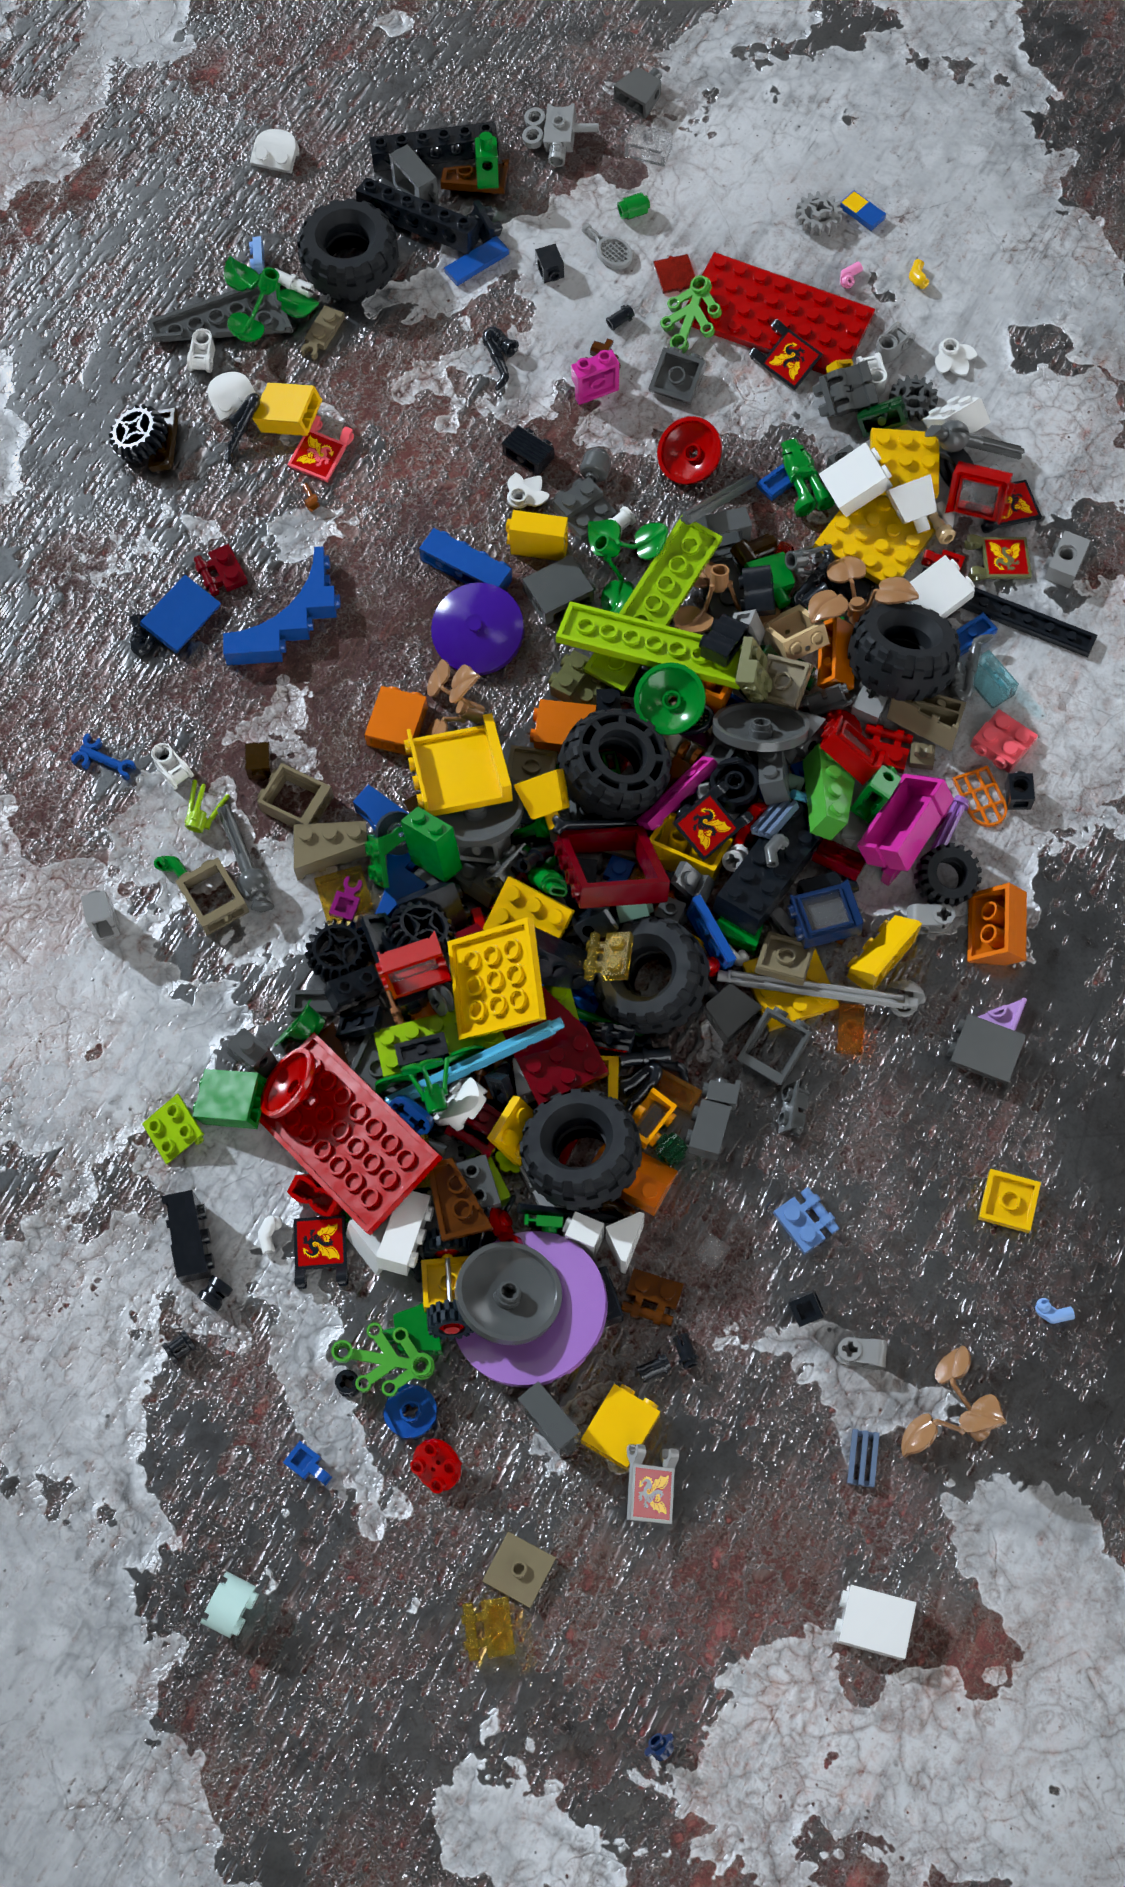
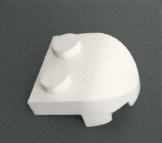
M269 129L261 132L255 139L250 164L292 174L295 158L299 156V146L296 139L290 132L285 130Z
M227 372L218 375L210 382L208 386V401L212 405L219 421L223 422L229 419L230 415L239 409L245 398L251 393H255L245 375L239 372Z
M470 1077L456 1080L448 1090L450 1094L446 1098L448 1109L436 1113L433 1117L434 1123L438 1126L450 1125L456 1131L464 1128L463 1124L467 1118L474 1119L486 1101V1097L483 1094H486L488 1091Z

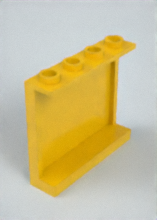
M492 713L483 715L484 725L412 739L411 730L407 729L408 739L404 740L406 754H411L412 756L408 758L410 772L416 773L415 776H412L415 791L420 790V794H416L420 808H424L425 811L434 816L513 801L512 786Z

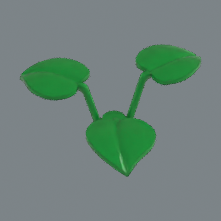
M229 256L226 261L224 279L231 288L237 291H245L247 288L253 290L258 286L260 290V295L251 317L237 312L231 314L228 318L227 325L229 330L240 340L253 342L262 337L264 325L254 320L264 294L270 295L276 289L277 300L282 302L281 309L288 315L296 318L308 316L318 306L319 302L291 289L280 291L281 284L278 283L280 274L274 268L266 267L258 275L251 267L238 262L232 256Z
M615 520L588 521V537L593 553L596 556L604 557V560L608 562L619 581L613 580L604 587L601 595L603 610L619 614L634 590V585L631 582H624L623 576L611 558L619 554L621 546L637 549L638 556L642 559L650 560L655 558L663 550L668 535V527L662 523L646 524L635 534L637 544H628L620 541L621 527Z
M480 1045L469 1046L452 1052L445 1060L442 1058L423 1060L420 1063L408 1064L401 1068V1074L388 1076L376 1081L375 1092L379 1095L395 1085L411 1080L419 1092L422 1102H425L427 1113L442 1112L448 1109L445 1096L448 1095L449 1063L465 1060L487 1048ZM444 1064L442 1088H440L439 1084H431L427 1070ZM423 1072L427 1085L424 1087V1091L416 1080V1073Z

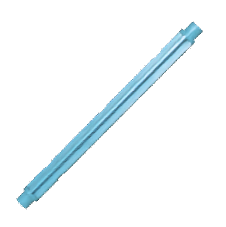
M558 1017L552 1021L547 1020L522 1034L511 1037L450 1066L447 1085L469 1075L473 1071H478L531 1044L556 1034V1031L565 1027L562 1019ZM444 1070L429 1076L431 1084H439L440 1088L442 1087ZM422 1079L418 1083L424 1091V1087L427 1085L425 1079ZM414 1084L386 1096L384 1101L389 1105L398 1095H407L413 1100L421 1096Z

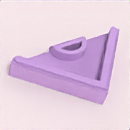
M1022 998L1019 1001L1003 1005L978 1017L1015 1031L1027 999Z

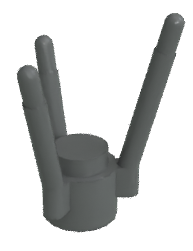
M828 544L813 548L814 545H810L799 550L788 551L785 555V564L788 569H794L795 574L811 575L813 571L804 569L809 563V555L831 549L832 545Z

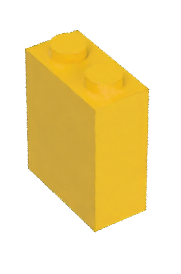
M267 383L261 395L259 407L252 419L261 433L308 436L322 398L313 385Z
M513 510L511 519L508 518L506 522V532L508 533L507 545H510L512 555L556 561L566 557L568 517Z
M614 1384L581 1438V1444L628 1471L630 1463L627 1457V1446L630 1444H644L660 1417V1411L657 1410L658 1405L647 1398H644L642 1401L634 1396L635 1391L624 1384H621L619 1387Z

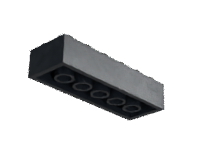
M797 801L799 809L777 833L783 834L789 839L788 847L777 852L779 865L774 868L767 867L764 846L770 839L760 837L716 896L712 911L753 936L757 934L824 839L810 833L808 807Z

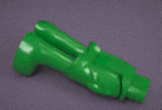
M797 438L782 442L784 468L790 483L794 484L798 494V500L794 505L796 516L804 517L809 515L815 509V506L819 511L830 509L835 504V501L820 481L811 454L807 452L803 445L799 444ZM804 480L809 481L814 493V497L810 493Z
M525 845L521 850L528 852L531 850V847ZM555 855L548 858L542 866L534 867L528 873H525L528 877V882L531 885H536L542 892L559 897L567 895L565 879L553 870L556 865Z

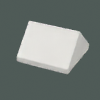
M638 1212L606 1226V1242L621 1273L626 1274L644 1227V1213Z
M391 1214L371 1236L353 1219L348 1222L347 1239L375 1275H379L383 1271V1269L377 1268L376 1256Z

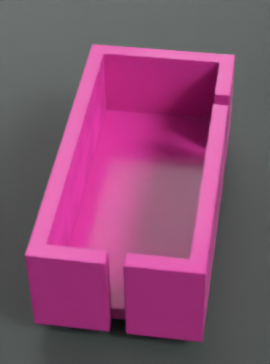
M903 774L892 796L878 812L857 844L868 865L884 868L888 865L890 869L909 871L941 821L940 815L946 813L954 800L944 779Z

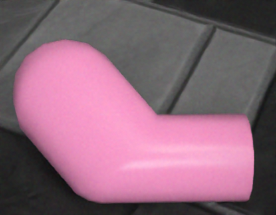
M859 261L841 271L840 284L843 288H851L855 283L854 276L863 271L862 264Z

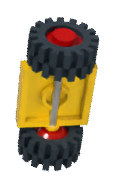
M436 1227L432 1228V1232H426L423 1243L425 1260H421L424 1312H427L429 1335H433L434 1338L440 1337L441 1340H445V1338L454 1340V1337L462 1339L463 1335L467 1337L470 1336V1333H474L461 1317L455 1300V1284L463 1263L471 1255L470 1236L443 1242L440 1230Z

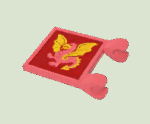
M316 415L308 436L302 437L287 466L328 483L347 446L353 441L354 434L352 433L353 430L349 427L343 428L339 440L318 433L323 423L320 421L321 417Z

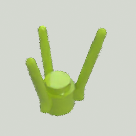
M194 779L192 781L188 811L184 823L188 830L203 833L204 828L210 829L213 820L218 815V807H223L230 795L226 794L207 819V813L200 810L206 785H201L194 808L197 780Z

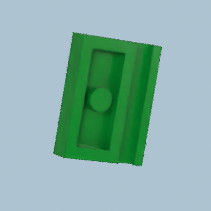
M525 1214L524 1225L531 1227V1223H535L538 1228H542L541 1232L558 1234V1229L563 1230L565 1219L563 1217L537 1215L536 1219H532L529 1214Z

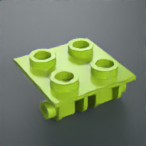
M179 1093L142 1123L166 1165L191 1144L199 1145L204 1142V1133L199 1128L197 1121L193 1118L192 1113H190Z

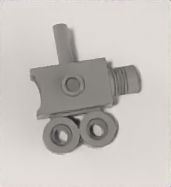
M571 103V105L566 107H555L547 104L546 114L538 107L527 110L524 115L527 128L523 131L522 138L524 145L530 149L539 148L544 143L545 151L549 152L548 163L554 167H561L565 164L566 152H573L575 132H599V123H576L575 103Z

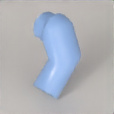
M1041 1298L1036 1303V1313L1051 1324L1075 1319L1071 1306L1056 1309L1047 1298Z

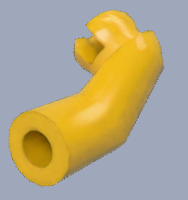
M916 259L910 270L909 280L915 286H919L920 289H925L929 285V279L922 272L924 262Z

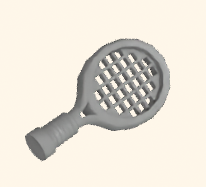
M589 223L583 225L582 232L596 241V252L603 264L613 269H624L630 266L633 252L625 241L613 236H600Z

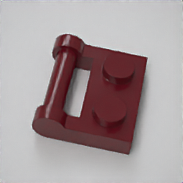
M484 1103L474 1119L468 1117L465 1124L488 1137L502 1113ZM448 1125L444 1132L447 1136H454L478 1150L482 1155L486 1154L488 1160L496 1149L491 1142L486 1144L463 1129L456 1131Z

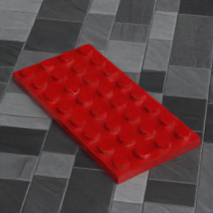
M716 252L713 253L702 276L707 277L711 281L712 289L709 293L715 303H718L722 309V314L718 318H711L707 311L708 306L703 299H701L699 305L708 322L713 324L715 336L751 349L754 347L760 352L768 354L782 337L775 333L771 326V323L778 319L788 329L823 354L812 370L824 375L827 374L826 366L835 360H853L875 314V308ZM685 317L680 320V323L683 324ZM695 318L692 327L700 330L701 326Z
M313 1032L299 1047L312 1052L315 1058L316 1071L309 1095L297 1108L285 1116L270 1118L261 1112L259 1122L348 1215L371 1236L443 1158Z

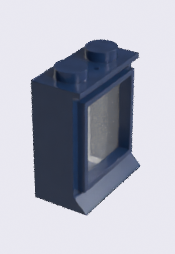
M848 879L838 885L795 896L790 895L789 905L786 906L787 914L790 920L794 919L796 925L794 927L795 937L797 941L802 942L804 949L861 935L864 922Z

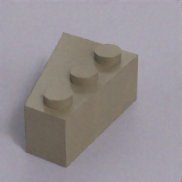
M939 694L930 699L924 698L922 701L914 702L912 700L898 701L892 698L887 719L952 751L967 702Z
M367 821L294 825V872L297 881L304 879V876L319 871L320 873L326 871L328 867L337 864L343 865L367 856L365 851V842L368 841L367 835H369Z

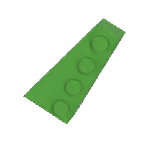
M818 743L803 759L810 833L832 840L848 823L855 778L821 749L820 743Z

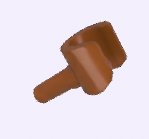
M304 483L302 486L308 497L304 500V504L312 512L319 508L320 504L317 495L311 492L307 483Z

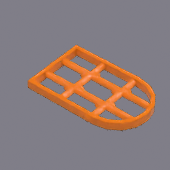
M988 765L952 778L960 796L972 795L977 806L974 810H971L969 807L967 813L975 823L984 827H994L1002 823L1008 808ZM986 770L992 783L985 785L979 772ZM973 774H976L981 784L976 789L972 788L967 778ZM964 778L969 788L964 793L957 780ZM993 786L1000 798L996 802H993L988 792L989 788ZM984 790L989 800L988 805L981 806L976 792ZM1003 804L1004 807L1002 818L997 810V805ZM992 807L998 821L990 823L985 814V809ZM980 811L985 822L978 820L974 813Z

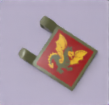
M975 534L967 535V540L964 542L965 549L974 550L982 548L984 568L980 566L971 567L968 577L972 582L984 579L1032 578L1026 537H980Z

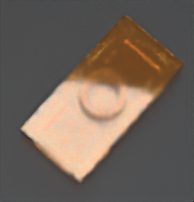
M839 1004L836 1053L862 1055L865 1005Z

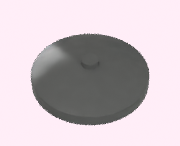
M748 701L730 704L719 709L713 716L712 730L719 740L730 746L749 751L776 752L792 749L803 744L809 737L810 722L798 710L765 702L755 703Z
M510 775L513 801L435 816L453 827L457 846L474 848L492 845L505 839L517 828L523 817L524 805L514 788V784H517V782Z
M495 1242L479 1248L463 1263L455 1284V1300L461 1317L476 1334L497 1344L520 1345L539 1338L552 1326L561 1307L562 1288L557 1272L541 1253L529 1246L516 1242Z

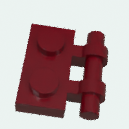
M229 543L208 552L209 561H204L201 555L195 556L193 559L196 564L195 569L204 580L203 585L213 597L220 593L218 588L223 585L226 591L230 592L248 584L247 578ZM216 570L218 576L212 577L210 572Z

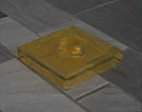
M361 865L314 878L328 924L332 923L333 919L337 921L342 920L330 916L329 910L337 890L344 892L343 881L347 876L350 877L349 887H356L359 880L362 881L363 885L362 890L355 895L361 899L355 916L374 911Z

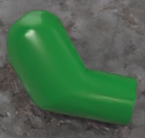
M160 856L154 860V867L156 869L174 872L178 879L183 873L188 872L176 856Z

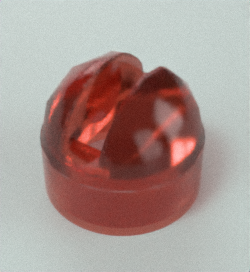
M781 541L777 545L778 550L775 554L784 552L786 555L788 551H794V548L791 544Z

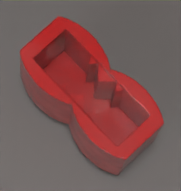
M310 1174L294 1176L287 1190L294 1200L309 1204L316 1213L323 1216L341 1214L343 1208Z

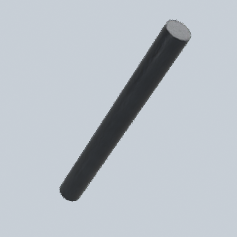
M518 1203L517 1213L558 1216L566 1219L568 1217L573 1218L576 1211L567 1210V1208L525 1203ZM589 1210L576 1211L603 1223L618 1222L619 1218L617 1213Z

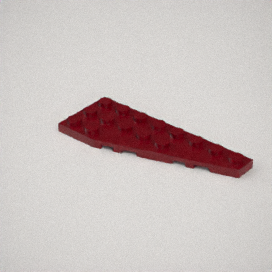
M475 923L454 934L457 939L484 930ZM543 986L546 1020L502 1031L507 1040L547 1020L552 1021L560 1017L565 1027L556 1031V1034L513 1054L538 1106L541 1103L547 1104L551 1101L550 1097L561 1092V1095L571 1093V1089L583 1088L609 1075V1071L587 1028Z

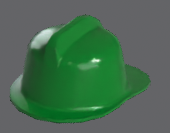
M311 999L301 1014L278 1038L274 1047L279 1045L285 1038L303 1043L313 1032L317 1035L320 1033L325 1025V1019L309 1005Z

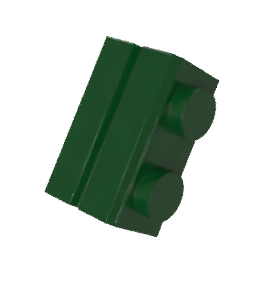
M899 396L872 405L870 408L866 407L858 410L857 421L863 438L870 436L871 428L894 429L906 425L908 414L903 398Z

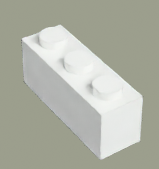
M412 1191L392 1212L376 1256L377 1268L408 1276L410 1267L415 1268L419 1255L416 1252L418 1244L423 1245L427 1230L424 1229L426 1221H431L434 1213V1206H431L430 1195Z

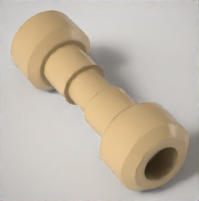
M937 512L927 515V519L931 521L933 528L936 530L935 537L940 544H948L953 541L956 532L951 525L945 524L939 518Z

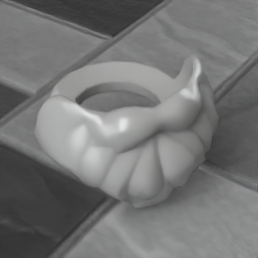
M897 980L892 982L885 990V992L896 994L898 989L913 992V998H918L917 1008L920 1004L925 1003L924 991L911 980ZM890 1007L891 1011L899 1017H908L917 1011V1009H910L907 1012H901L896 1008Z

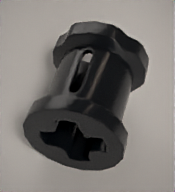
M185 1330L181 1331V1335L168 1344H162V1347L174 1364L189 1351L197 1350Z
M352 1370L340 1371L335 1378L336 1388L343 1397L353 1398L360 1392L355 1385L358 1376ZM346 1379L352 1381V1388L348 1389L345 1386L344 1381Z

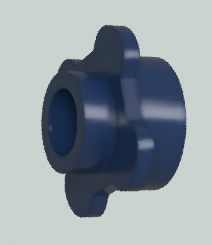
M657 1733L652 1736L648 1742L649 1747L644 1751L646 1757L653 1755L657 1761L667 1759L674 1750V1745L672 1744L674 1736L671 1733L667 1735Z

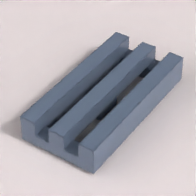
M786 801L769 805L750 827L751 833L771 839L799 809L797 801H792L791 803Z
M852 1429L847 1484L869 1488L875 1487L879 1432L873 1433L866 1430ZM857 1437H862L859 1478L856 1480L853 1478ZM868 1438L873 1440L869 1481H864Z

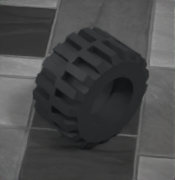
M955 843L941 844L921 857V862L915 867L918 870L914 874V879L918 880L915 887L916 890L921 889L922 893L919 895L922 898H928L927 903L948 904L953 907L967 901L973 896L972 894L977 892L979 889L977 885L982 880V877H978V874L982 872V869L976 866L979 860L977 857L974 859L971 857L973 852L970 849L964 851L965 846L958 845L955 847ZM940 863L949 864L956 870L958 885L955 889L945 887L939 881L937 868Z

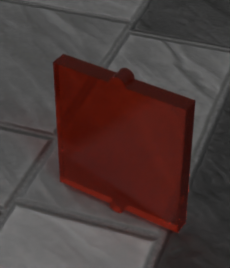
M688 254L676 257L669 256V258L653 262L663 294L674 291L682 292V290L690 288L695 274Z

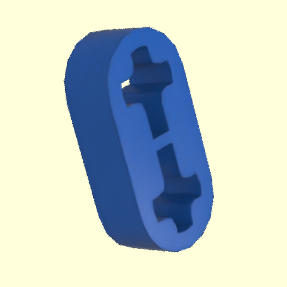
M398 1095L389 1103V1106L421 1137L432 1130L434 1119L431 1114H428L424 1108L407 1095ZM400 1103L405 1105L402 1112L398 1110ZM422 1119L425 1123L422 1128H419L418 1124Z

